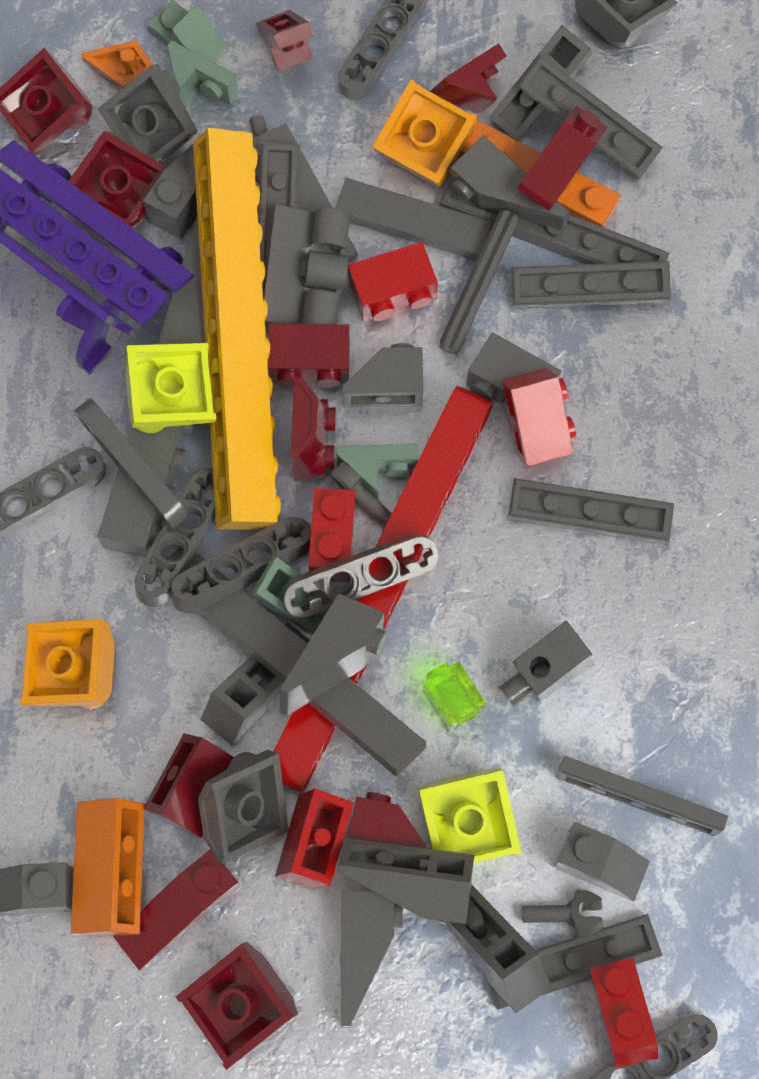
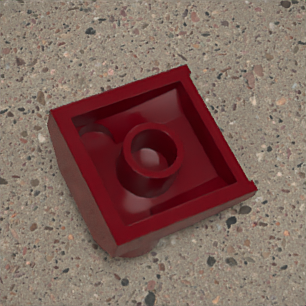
M45 48L0 87V112L27 145L28 151L33 155L50 144L67 129H78L84 126L92 114L93 106L89 98L65 68Z
M103 131L69 182L134 229L146 216L143 204L144 198L167 167L110 133Z
M294 377L290 450L294 482H311L314 477H326V469H334L335 445H327L328 431H336V407H329L328 399H319L303 378Z
M248 942L240 944L176 996V999L182 1002L224 1063L223 1067L226 1070L235 1065L279 1029L288 1025L298 1015L293 996L264 955Z

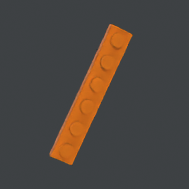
M477 120L458 157L461 158L483 135L526 174L541 153ZM576 172L557 202L569 211L570 215L605 227L620 202L621 194Z

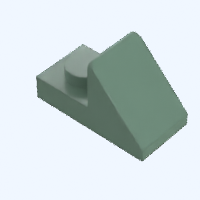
M171 0L147 23L149 33L167 46L173 40L214 63L228 51L225 41L197 5L188 12L174 0Z
M171 40L167 45L173 75L179 84V97L185 108L198 89L209 99L214 101L221 100L231 106L239 94L236 74Z
M418 444L336 446L337 466L344 462L361 476L362 485L378 499V473H386V476L392 478L410 475V472H413L418 462Z
M273 556L253 589V595L257 602L267 611L281 614L307 634L313 635L328 610L304 618L295 617L289 613L282 602V589L287 581L301 574L278 557ZM300 587L295 590L296 597L290 601H297L300 607L307 605V597L312 594L319 593L322 600L327 599L328 596L319 587H317L318 590L306 593Z

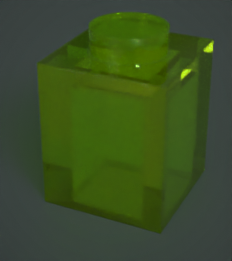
M460 661L450 667L447 662L440 664L426 674L428 680L423 683V693L448 733L484 712L486 702Z

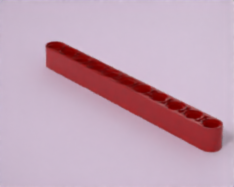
M458 385L455 387L375 547L414 533L425 534L430 538L488 420L494 401ZM419 543L413 546L414 553L409 556L402 557L398 550L393 552V555L399 562L400 571L406 569L402 563L403 560L414 558L418 562L424 550ZM377 557L372 560L369 565L370 576L377 579L387 576L391 569L389 559ZM409 579L355 600L384 612L383 630H385ZM366 666L349 677L357 685ZM309 703L291 714L274 749V752L279 753L283 786L300 794L306 790L336 729L333 723Z

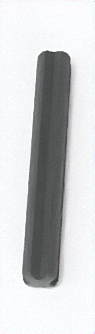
M499 211L440 339V347L451 353H458L475 319L518 224V216L510 211Z

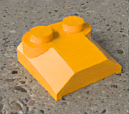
M410 80L372 148L393 164L428 183L440 187L443 181L451 175V167L454 165L478 116L458 108L422 88L415 81Z
M103 619L26 623V630H28L22 698L19 705L23 707L81 706L86 709H96L102 706L108 700L112 691L115 642L109 623Z

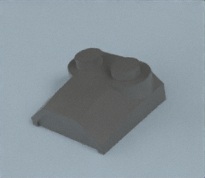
M575 0V9L608 43L615 47L627 48L636 42L641 32L673 10L678 2L676 0Z
M159 64L151 65L98 108V111L116 138L159 163L190 141L198 132L179 97L180 89L176 78L170 72L162 70Z
M266 750L257 755L250 752H242L236 755L230 762L227 770L205 783L198 797L203 836L218 863L225 864L288 832L279 753Z

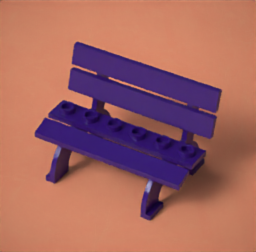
M13 140L0 150V163L23 179L21 183L17 182L0 169V243L68 294L59 304L56 315L63 321L84 331L77 348L76 362L79 368L91 375L113 351L112 346L106 343V336L111 325L126 334L133 329L117 316L120 311L144 327L169 299V295L152 283V281H155L165 290L169 288L176 293L194 278V274L182 266L183 258L172 247L159 249L70 183L69 180L72 176L66 168L56 163L46 165ZM40 197L49 203L51 201L138 266L135 269L41 200ZM10 226L103 296L106 301L100 304L4 231L5 228Z

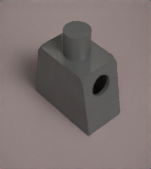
M566 620L513 661L518 673L499 686V688L513 707L533 693L541 702L594 665L593 654ZM539 665L550 667L548 675L542 678L534 676L533 672Z

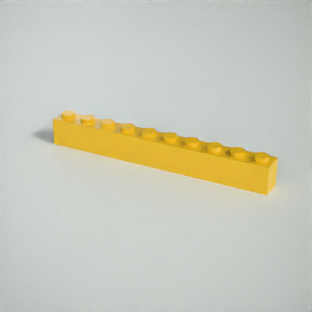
M207 128L193 142L204 334L205 343H208L209 346L208 365L213 410L216 413V421L210 423L216 529L263 530L278 522L277 517L280 514L281 503L275 488L278 461L276 456L273 455L272 443L275 433V420L270 412L273 383L272 379L268 376L267 360L270 354V342L265 336V320L268 307L266 300L263 299L262 291L265 266L260 260V243L263 231L261 224L258 223L257 215L260 190L255 184V168L258 156L256 149L253 148L252 133Z

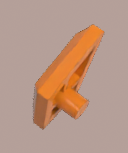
M136 40L81 54L82 60L121 89L153 65Z

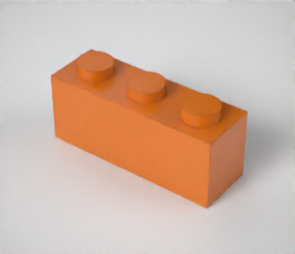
M120 798L77 802L71 909L72 934L91 936L140 934L144 834L143 808L145 803Z

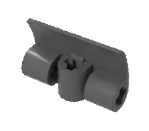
M276 204L264 299L268 307L265 322L273 324H338L341 292L345 288L348 270L346 250L351 217L349 212L334 208H319L315 212Z

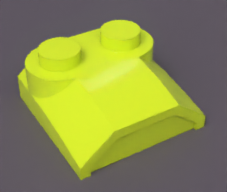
M208 343L126 346L125 379L129 418L132 428H137L145 433H156L165 427L216 421L208 365Z
M501 768L477 770L436 780L418 787L432 849L475 855L474 863L506 855L522 854L504 772Z

